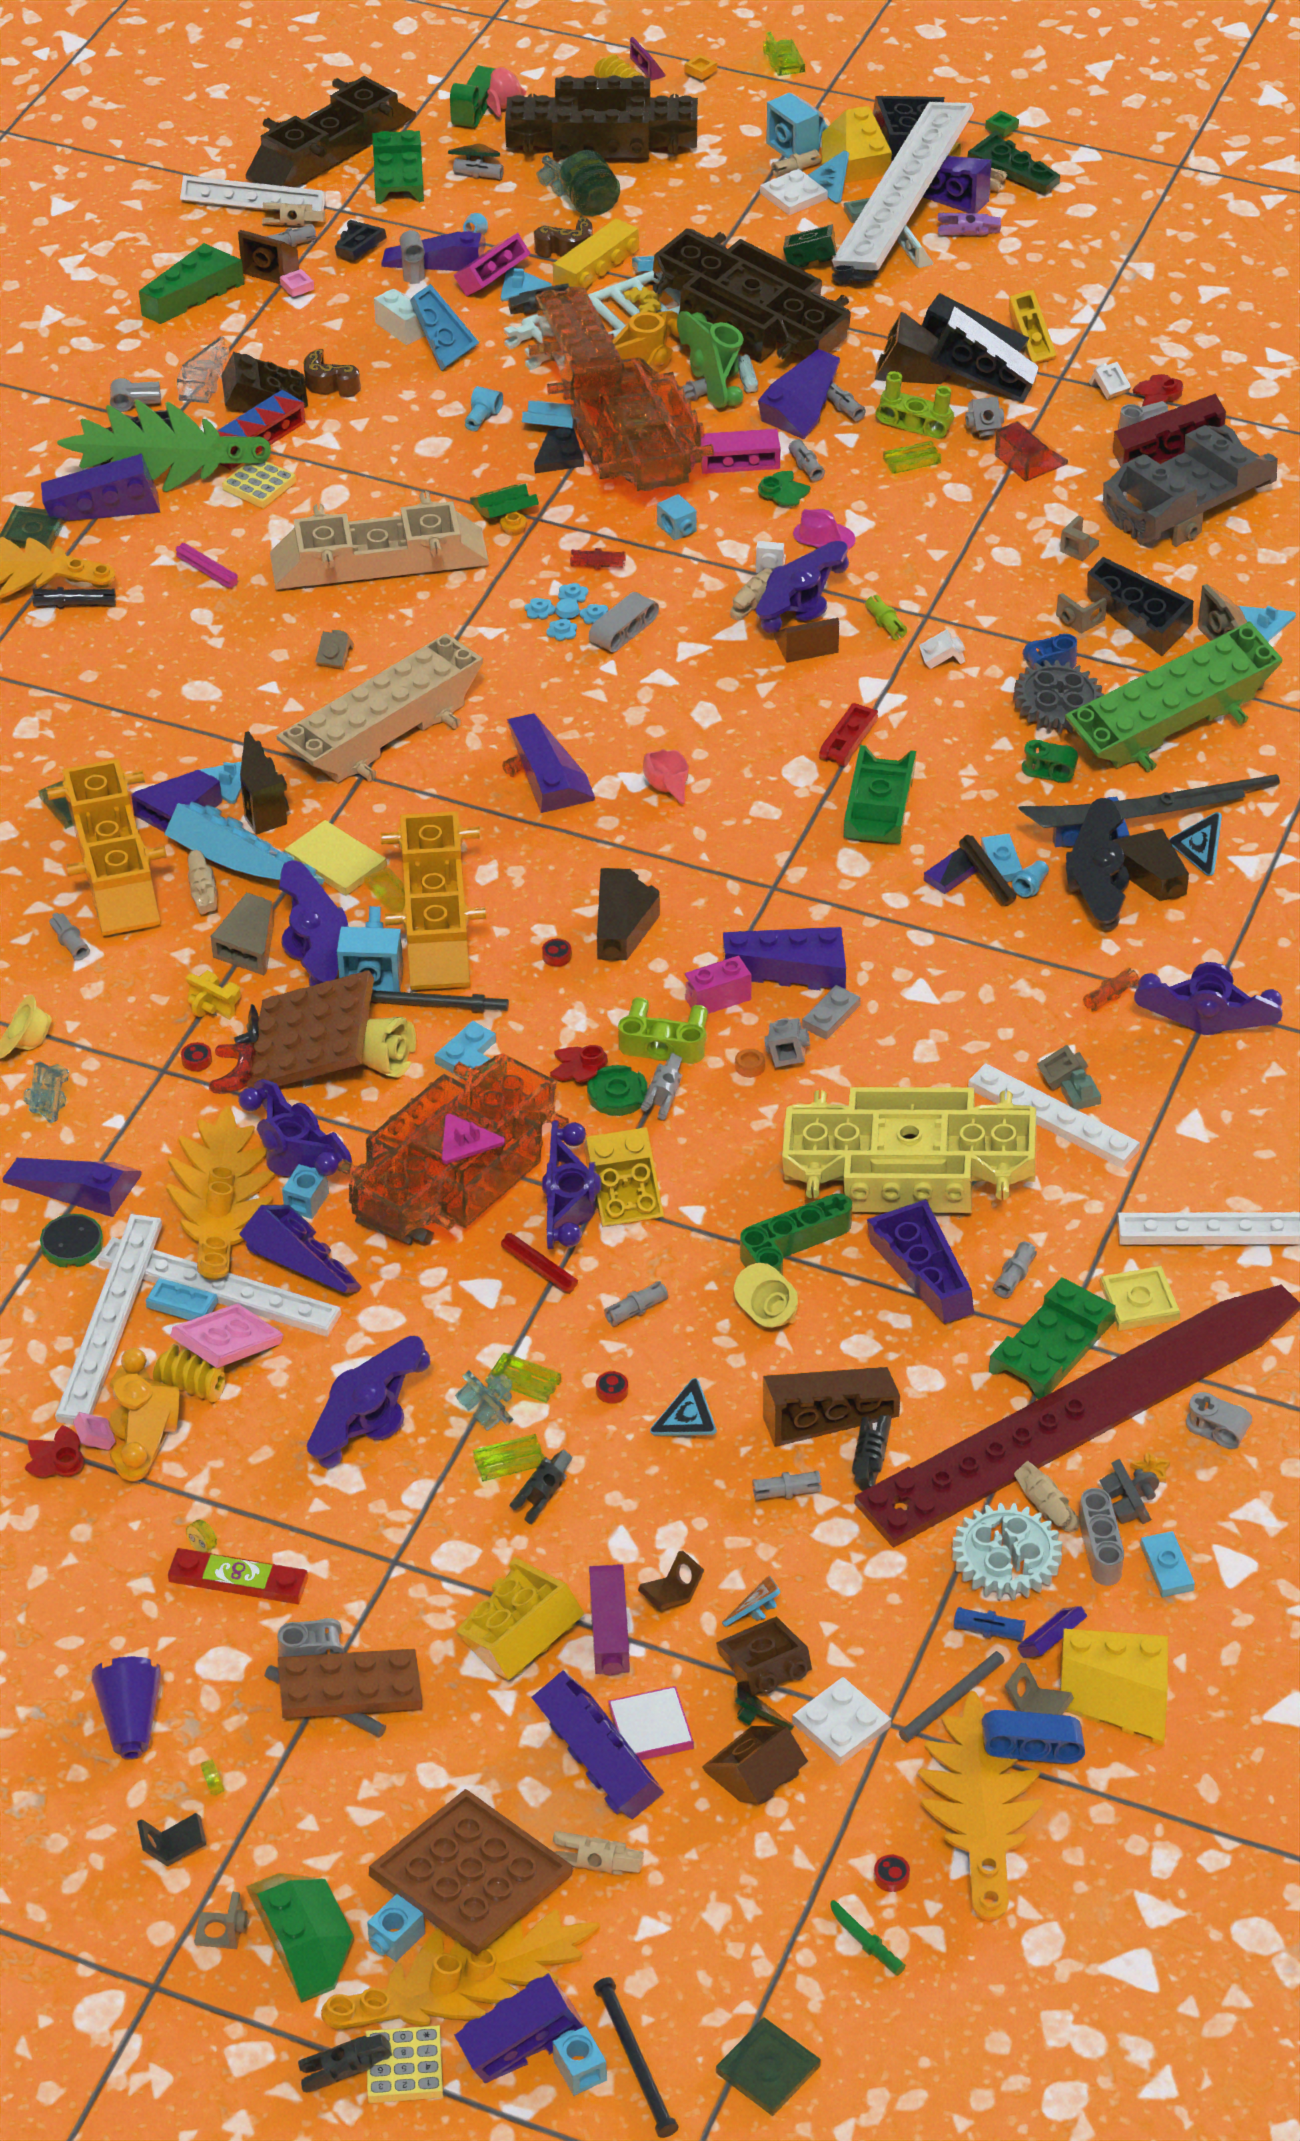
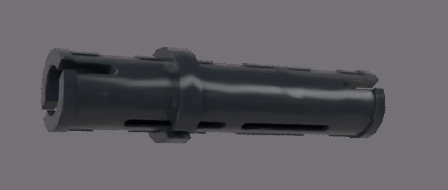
M58 587L57 589H33V606H58V608H64L67 605H116L115 588L64 589L63 587Z

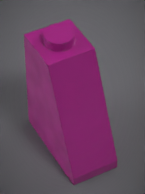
M623 1564L589 1566L595 1674L616 1675L630 1672Z

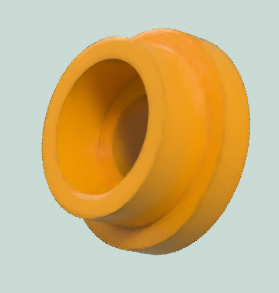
M510 512L502 516L500 525L507 535L517 536L524 532V528L527 526V519L523 514Z

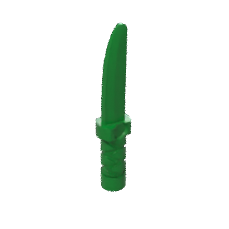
M831 1901L830 1905L834 1916L862 1945V1949L868 1955L873 1954L896 1976L900 1975L904 1971L906 1964L897 1956L895 1957L890 1950H887L888 1948L882 1944V1939L876 1934L871 1935L837 1901Z

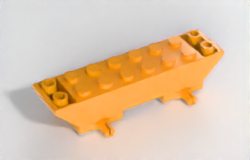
M119 759L62 769L63 786L46 788L48 800L66 797L83 862L66 864L68 876L86 873L102 935L107 936L160 925L149 866L151 860L167 858L165 846L147 849L142 843L128 793L129 785L145 783L143 770L126 774L121 768Z
M458 811L400 815L401 825L398 828V832H381V845L399 844L402 850L405 906L403 912L385 913V925L403 924L407 931L410 989L470 987L466 927L469 920L486 919V907L468 908L464 901L461 845L463 839H480V826L462 828L458 819Z

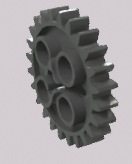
M1045 660L1043 667L1038 663H1034L1033 669L1026 667L1025 673L1019 674V678L1015 682L1013 700H1016L1015 708H1021L1020 716L1028 715V723L1037 721V728L1046 725L1048 732L1054 727L1057 728L1060 734L1063 728H1067L1070 733H1073L1074 728L1065 719V714L1103 696L1104 693H1101L1102 685H1096L1097 678H1089L1090 671L1081 673L1080 665L1073 669L1070 668V662L1061 666L1058 660L1055 661L1054 665H1050Z

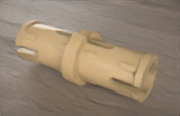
M816 149L800 155L797 153L792 154L787 159L773 162L771 168H777V170L772 172L775 177H780L793 170L800 169L802 171L803 168L820 164L821 158H814L820 156Z

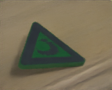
M473 144L448 150V154L466 155V160L470 161L471 155L480 156V160H483V162L484 156L500 157V152L483 144Z
M739 1683L736 1684L734 1687L735 1702L742 1706L737 1713L739 1720L750 1725L756 1714L780 1726H788L789 1730L792 1731L794 1725L757 1696H751Z

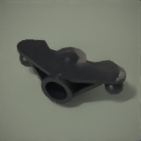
M1099 798L1090 805L1072 852L1066 853V871L1069 891L1079 892L1089 906L1099 927L1105 931H1111L1119 925V913L1126 898L1122 892L1128 886L1130 877L1127 868L1124 866L1125 857L1123 849L1117 843L1111 841V833L1123 823V819L1112 800Z

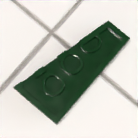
M997 130L968 151V158L991 160V168L1005 171L1008 178L1031 187L1038 192L1046 194L1060 183V174L1041 161H1033L1031 154L1027 151L1020 152L1016 149L1014 142L1003 140L1001 138L1002 134Z

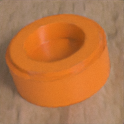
M756 1049L741 1050L735 1056L736 1072L747 1078L761 1075L765 1070L764 1054Z

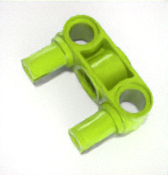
M895 371L889 372L886 377L885 390L882 392L880 404L876 409L878 420L908 432L936 439L943 438L955 418L954 412L949 407L952 390L947 386L937 387L935 400L932 402L922 397L901 393L902 374Z
M636 997L632 1000L629 1015L623 1017L618 1023L619 1050L625 1055L667 1061L671 1053L682 1057L681 1063L688 1064L698 1063L705 1056V1042L707 1038L705 1024L708 1010L702 1005L692 1006L687 1023L665 1018L646 1017L649 1002L645 998Z

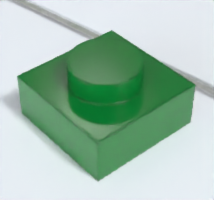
M1000 110L986 120L985 129L991 132L997 130L1002 134V137H1005L1019 127V119Z

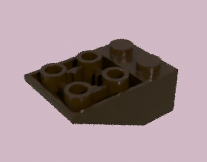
M233 351L221 375L225 406L247 412L279 391L284 390L303 401L304 408H307L308 401L304 374L295 369H286L277 366L273 362H265L255 359L248 354H240Z
M247 731L244 736L240 781L244 817L254 833L258 835L287 824L286 812L289 811V805L284 795V791L287 790V784L282 774L278 775L271 757L267 758L265 756L261 742L259 740L255 741L250 732Z

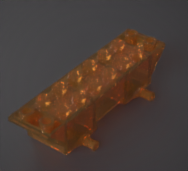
M574 286L567 288L565 291L558 292L555 290H545L541 294L535 295L542 343L528 345V352L530 356L538 354L548 355L551 361H556L561 375V382L546 385L548 395L564 393L569 396L570 400L619 394L622 393L621 384L635 383L634 372L624 373V363L612 342L615 336L613 333L608 334L585 288Z

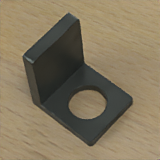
M197 1813L163 1832L143 1819L137 1821L142 1850L167 1867L206 1845L201 1816ZM148 1834L153 1838L156 1848L151 1844Z

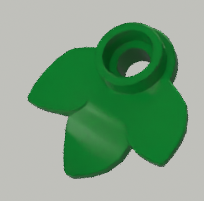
M780 471L774 473L773 476L762 478L758 485V493L766 499H773L778 504L796 506L800 504L799 499L804 498L810 492L811 487L793 481V471Z

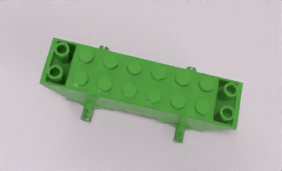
M1249 621L1065 714V719L1097 757L1110 760L1116 769L1127 763L1139 761L1146 772H1150V770L1153 771L1156 768L1157 764L1154 763L1148 754L1162 746L1164 738L1203 718L1211 721L1218 716L1231 714L1239 725L1247 722L1249 717L1240 707L1255 697L1257 689L1281 665L1283 659Z

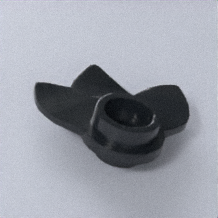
M839 265L834 267L832 279L841 285L850 284L852 281L866 282L874 280L878 276L879 270L854 269L853 266Z

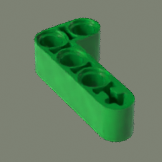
M477 65L466 84L453 83L450 91V113L453 125L472 128L478 126L489 107L486 101L488 98L487 90L490 88L491 74L496 68Z
M832 1194L746 1227L740 1234L741 1262L745 1268L755 1263L769 1264L783 1275V1258L850 1231L852 1226L851 1199L844 1194Z

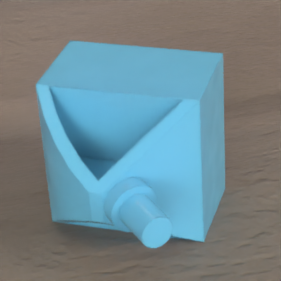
M790 92L767 102L766 143L786 158L795 153L800 155L814 149L819 152L822 132L828 127L822 112Z
M369 906V921L365 922V927H341L337 948L339 978L369 970L374 977L373 990L401 992L404 972L401 930L383 928V922H380L381 907Z

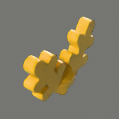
M645 286L642 287V291H639L637 287H633L632 291L624 292L625 299H631L632 303L640 299V302L644 304L639 306L640 313H656L655 309H661L659 298L663 296L662 293L658 294L652 290L649 291Z

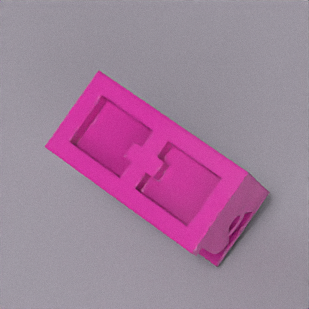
M739 955L684 973L688 980L686 982L685 1000L691 1008L694 1005H702L707 1008L708 1014L751 1000L752 974Z

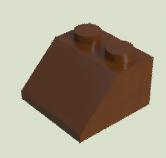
M244 230L238 231L243 274L280 284L281 276L299 270L298 249L283 241Z
M751 1726L704 1764L702 1768L705 1773L738 1801L762 1804L774 1796L773 1790L779 1785L796 1778L800 1773L799 1769L808 1760L788 1726Z

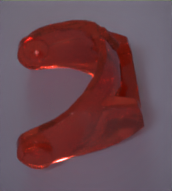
M246 1043L216 1046L215 1054L221 1058L238 1059V1062L227 1075L210 1081L209 1090L213 1093L226 1094L245 1088L247 1081L252 1078L253 1056L256 1055L254 1046Z

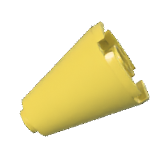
M403 1017L368 1019L361 1064L389 1077L398 1078L404 1075L411 1065V1062L407 1061L409 1052L415 1053L416 1033L412 1022L406 1021V1018Z

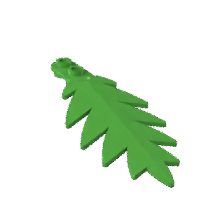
M137 399L134 400L142 430L129 417L114 407L107 405L106 411L113 433L99 424L82 418L80 422L84 434L66 437L57 441V445L63 448L83 453L79 464L80 468L91 467L111 459V462L141 453L153 480L171 466L162 490L165 492L186 481L201 467L200 478L205 479L214 472L219 463H263L271 454V446L266 439L262 437L220 436L216 428L207 419H202L203 433L188 415L172 403L166 402L165 406L173 429L172 431L159 415ZM237 446V453L232 455L230 452L231 448ZM262 446V453L256 455V448Z

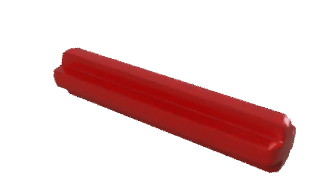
M507 1233L501 1241V1247L563 1291L571 1293L577 1286L578 1280L514 1234Z

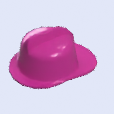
M804 509L801 513L800 524L793 531L794 539L799 543L812 545L817 548L833 541H843L847 544L849 550L856 541L854 533L849 528L837 524L834 515L826 509Z

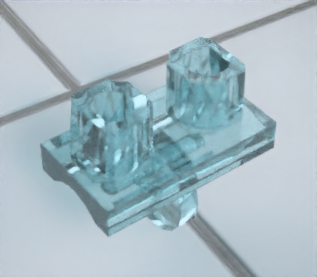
M548 155L541 159L544 167L536 173V176L542 185L546 187L552 182L550 184L551 189L559 197L568 190L574 195L580 190L573 181L574 176H577L579 173L577 170L578 162L574 158L567 157L564 160L561 159L558 163Z
M41 1061L34 1064L32 1086L23 1093V1101L29 1105V1111L43 1115L50 1123L58 1120L59 1109L64 1107L66 1103V1096L61 1091L62 1083L68 1081V1069L59 1064L48 1066Z
M470 1370L462 1375L466 1384L456 1393L455 1397L468 1412L481 1400L485 1403L473 1416L486 1431L500 1420L506 1426L514 1420L505 1410V1406L499 1401L503 1399L507 1402L512 1398V1394L509 1392L512 1387V1381L506 1375H500L496 1378L492 1374L488 1375L485 1379V1382L488 1384L487 1388Z

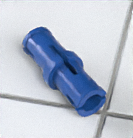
M958 1607L954 1619L955 1629L959 1628L983 1633V1636L986 1638H992L993 1635L1018 1640L1019 1642L1023 1640L1026 1620L997 1616L995 1611L990 1610L988 1613H982Z

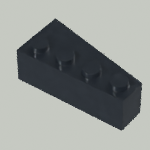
M941 293L937 295L926 311L921 326L938 339L955 306L1019 353L1024 354L1029 337Z

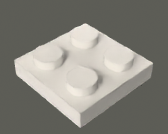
M800 169L793 170L760 185V194L789 216L828 199V190Z
M841 1677L792 1715V1723L841 1766L891 1727V1718L846 1678Z

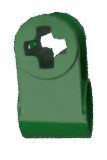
M1030 740L1025 744L1026 760L1022 763V771L1025 775L1061 783L1068 782L1073 778L1078 761V753L1073 747L1041 740Z

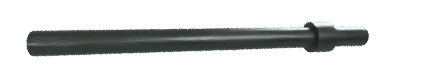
M372 990L371 1002L469 1008L472 1012H484L485 1010L508 1011L509 999L486 998L484 994H472V997Z

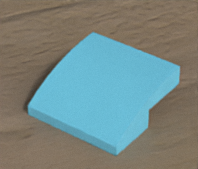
M530 400L528 401V411L522 412V422L574 428L581 418L584 406Z

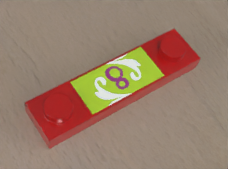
M177 1548L168 1571V1580L170 1583L299 1605L308 1580V1572L305 1569Z

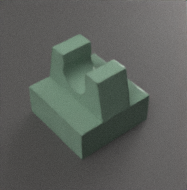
M1084 1069L1072 1071L1070 1080L1061 1082V1092L1070 1107L1079 1110L1101 1104V1094L1091 1076H1086Z

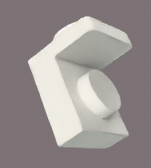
M1118 362L1109 365L1103 363L1097 366L1089 379L1091 386L1099 385L1107 400L1128 393L1131 389V385Z

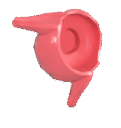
M504 67L494 69L491 74L490 88L487 90L488 98L486 101L494 113L500 117L501 109H506L507 97L526 95V90L521 87L518 78L513 72Z
M661 749L660 751L646 753L643 760V773L646 780L658 791L670 792L680 804H684L685 783L689 770L686 759L677 750L666 751Z

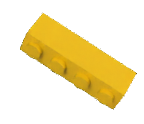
M615 218L553 263V284L567 283L570 288L569 292L577 295L639 249V228Z

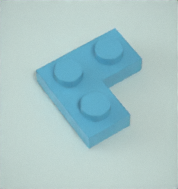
M475 1021L470 1022L434 1055L435 1064L482 1090L501 1072L500 1063L484 1055L496 1043V1033Z

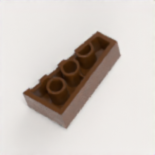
M888 1367L763 1376V1420L775 1447L861 1426L862 1417H870L872 1423H876L880 1415H889L891 1419L900 1415V1394Z

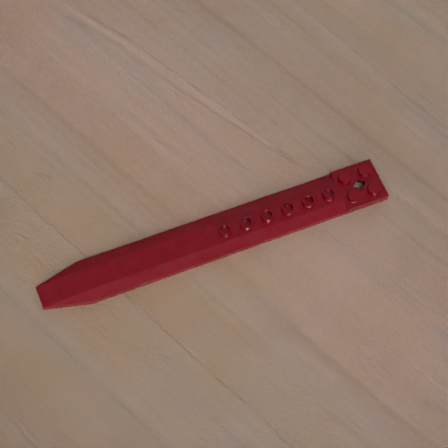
M1282 1284L1221 1301L913 1468L907 1467L855 1495L854 1504L894 1548L1017 1481L1014 1473L1026 1461H1029L1039 1469L1262 1347L1300 1311V1302ZM895 1504H906L907 1510H903L901 1507L895 1509Z

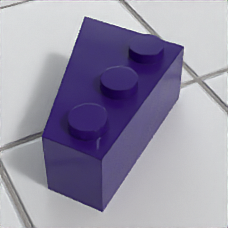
M548 1973L543 1977L530 1981L525 1989L513 1997L501 2000L493 2010L482 2017L470 2020L464 2025L462 2030L454 2035L472 2069L484 2083H488L528 2065L526 2058L545 2049L549 2055L552 2054L554 2040L567 2031H576L585 2027V2024L571 2000Z

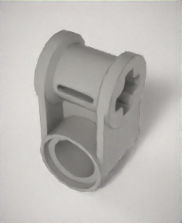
M1199 1392L1190 1399L1189 1408L1191 1412L1187 1415L1185 1423L1188 1430L1193 1434L1214 1441L1224 1448L1235 1449L1240 1445L1253 1419L1251 1414L1243 1407L1228 1403L1210 1393ZM1208 1402V1408L1205 1409V1404ZM1200 1418L1199 1426H1197V1425H1196L1197 1419Z
M333 1618L285 1623L280 1627L277 1634L278 1657L327 1654L326 1649H330V1654L345 1653L339 1639L342 1631L341 1623ZM326 1628L329 1629V1633L327 1634L325 1632Z

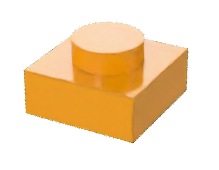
M701 54L684 63V72L700 80L717 71V62Z

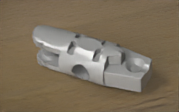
M671 1053L665 1065L660 1063L657 1065L641 1105V1110L647 1112L654 1103L661 1106L657 1118L661 1120L666 1119L682 1078V1074L678 1072L682 1057Z

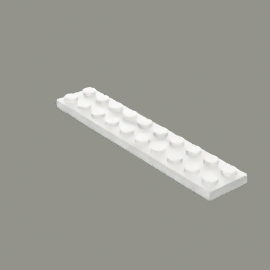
M929 102L832 259L834 267L847 265L853 266L854 269L879 270L974 112L972 103Z

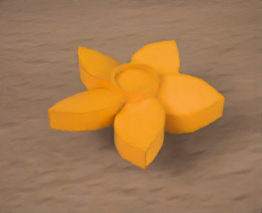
M1148 1451L1145 1454L1144 1461L1131 1462L1130 1467L1136 1470L1142 1469L1144 1473H1155L1159 1482L1166 1483V1471L1170 1466L1169 1460L1164 1458L1156 1460Z

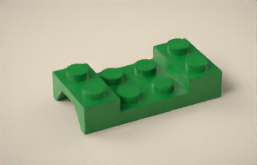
M405 130L403 132L381 131L379 133H372L376 204H381L389 192L409 191L419 202H424L420 131Z
M860 745L844 818V838L901 844L905 812L916 768V751L910 750L903 758L897 761L876 758L866 745Z
M1061 1277L1045 1294L1041 1308L1013 1338L1007 1336L990 1355L989 1373L995 1375L1008 1370L1028 1381L1037 1399H1041L1052 1393L1114 1323L1116 1305Z

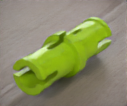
M873 595L874 599L870 596L865 602V607L876 617V623L880 627H884L893 639L899 640L898 635L902 639L908 629L897 618L896 611L892 607H888L879 595Z

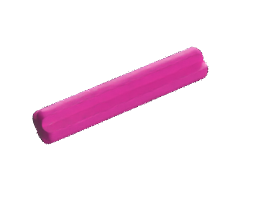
M181 543L180 546L176 547L177 557L226 587L233 588L234 585L238 584V575L190 545Z

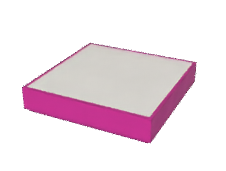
M676 1686L608 1701L613 1724L640 1760L694 1749V1741Z

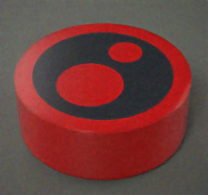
M558 938L548 940L542 946L543 961L550 966L556 967L567 964L572 958L570 943Z
M200 1042L186 1045L181 1051L182 1065L190 1071H201L208 1068L212 1062L211 1049L208 1045Z
M608 1371L601 1374L596 1380L597 1397L606 1403L621 1402L628 1395L627 1378L622 1373L616 1371Z
M894 1854L882 1856L874 1866L875 1883L882 1890L888 1892H897L904 1889L910 1880V1866L903 1857Z

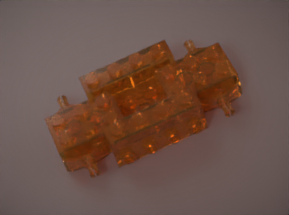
M640 357L584 366L577 388L562 389L564 400L574 399V403L570 404L571 415L575 419L576 431L599 479H614L617 476H624L633 481L637 491H651L664 486L676 487L682 483L689 482V473L692 472L696 463L702 462L703 456L714 455L712 444L701 446V438L705 436L703 423L698 422L696 410L691 409L690 399L685 398L683 386L678 385L674 373L658 374Z
M504 1053L494 1056L473 1069L462 1062H458L453 1072L467 1079L466 1085L443 1073L434 1082H430L415 1098H411L401 1110L391 1115L376 1131L374 1130L368 1135L365 1143L366 1163L356 1166L346 1159L340 1161L337 1168L338 1171L351 1177L349 1182V1203L352 1204V1213L400 1240L406 1237L412 1230L427 1226L430 1223H436L448 1231L455 1224L467 1228L541 1162V1148L543 1146L542 1125L545 1123L552 1124V1121H559V1128H564L569 1123V1118L555 1112L556 1080ZM452 1114L468 1122H473L475 1125L503 1137L505 1143L503 1146L444 1164L442 1162L445 1116Z

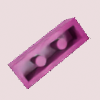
M516 233L499 242L453 276L464 294L468 296L491 283L531 253L519 233Z
M777 429L699 434V456L702 474L780 469L781 447Z

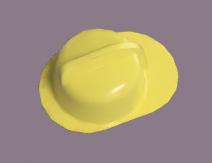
M26 996L18 1006L12 1022L0 1039V1059L9 1054L14 1048L34 1049L42 1044L46 1038L52 1018L36 1006L35 996Z
M755 1263L747 1266L740 1272L734 1285L735 1299L758 1324L763 1327L774 1328L786 1325L787 1323L793 1324L796 1321L794 1316L798 1309L797 1291L777 1269L769 1264Z

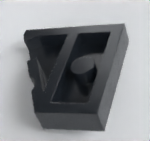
M349 220L347 222L348 230L342 232L341 239L335 245L336 255L348 258L349 260L361 258L364 253L375 248L381 241L387 238L385 229Z
M574 428L549 430L534 462L535 474L584 467V457Z

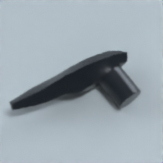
M253 1004L250 1005L248 1023L246 1025L248 1032L234 1037L238 1049L255 1043L259 1038V1016Z

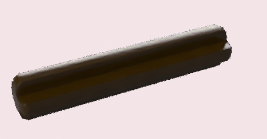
M965 835L959 841L960 848L999 902L1005 906L1010 905L1016 899V894L974 836Z

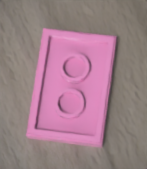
M237 1303L173 1326L170 1337L214 1367L219 1368L280 1345L284 1334Z

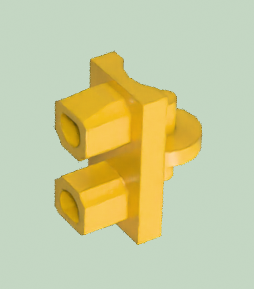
M208 970L200 976L190 973L185 978L189 984L188 1002L192 1004V1013L194 1015L203 1017L207 1012L211 1014L217 1013L229 1020L236 1015L235 1004L241 998L239 985L229 982L221 988L219 987V979L216 974Z

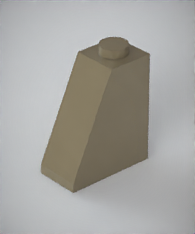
M246 892L210 936L213 958L264 976L268 968L274 927L272 901Z

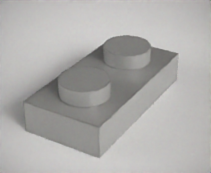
M835 985L802 1019V1028H807L808 1031L827 1040L859 1008L861 997Z

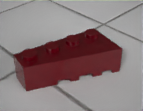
M1215 393L1114 431L1113 454L1120 467L1144 454L1159 464L1164 463L1185 452L1186 434L1204 425L1214 427L1225 425L1226 410Z

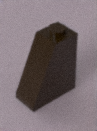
M1163 829L1111 840L1123 849L1125 857L1124 866L1128 870L1131 882L1159 901L1187 895L1189 873Z

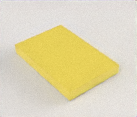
M326 820L284 849V852L292 855L295 861L315 868L317 870L316 874L325 879V883L345 896L387 866L385 857Z

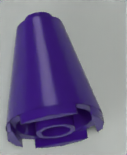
M117 1657L112 1659V1665L102 1668V1663H100L92 1670L91 1681L113 1751L124 1759L138 1758L149 1748L161 1680V1669L158 1663L156 1667L152 1666L151 1659L146 1657Z

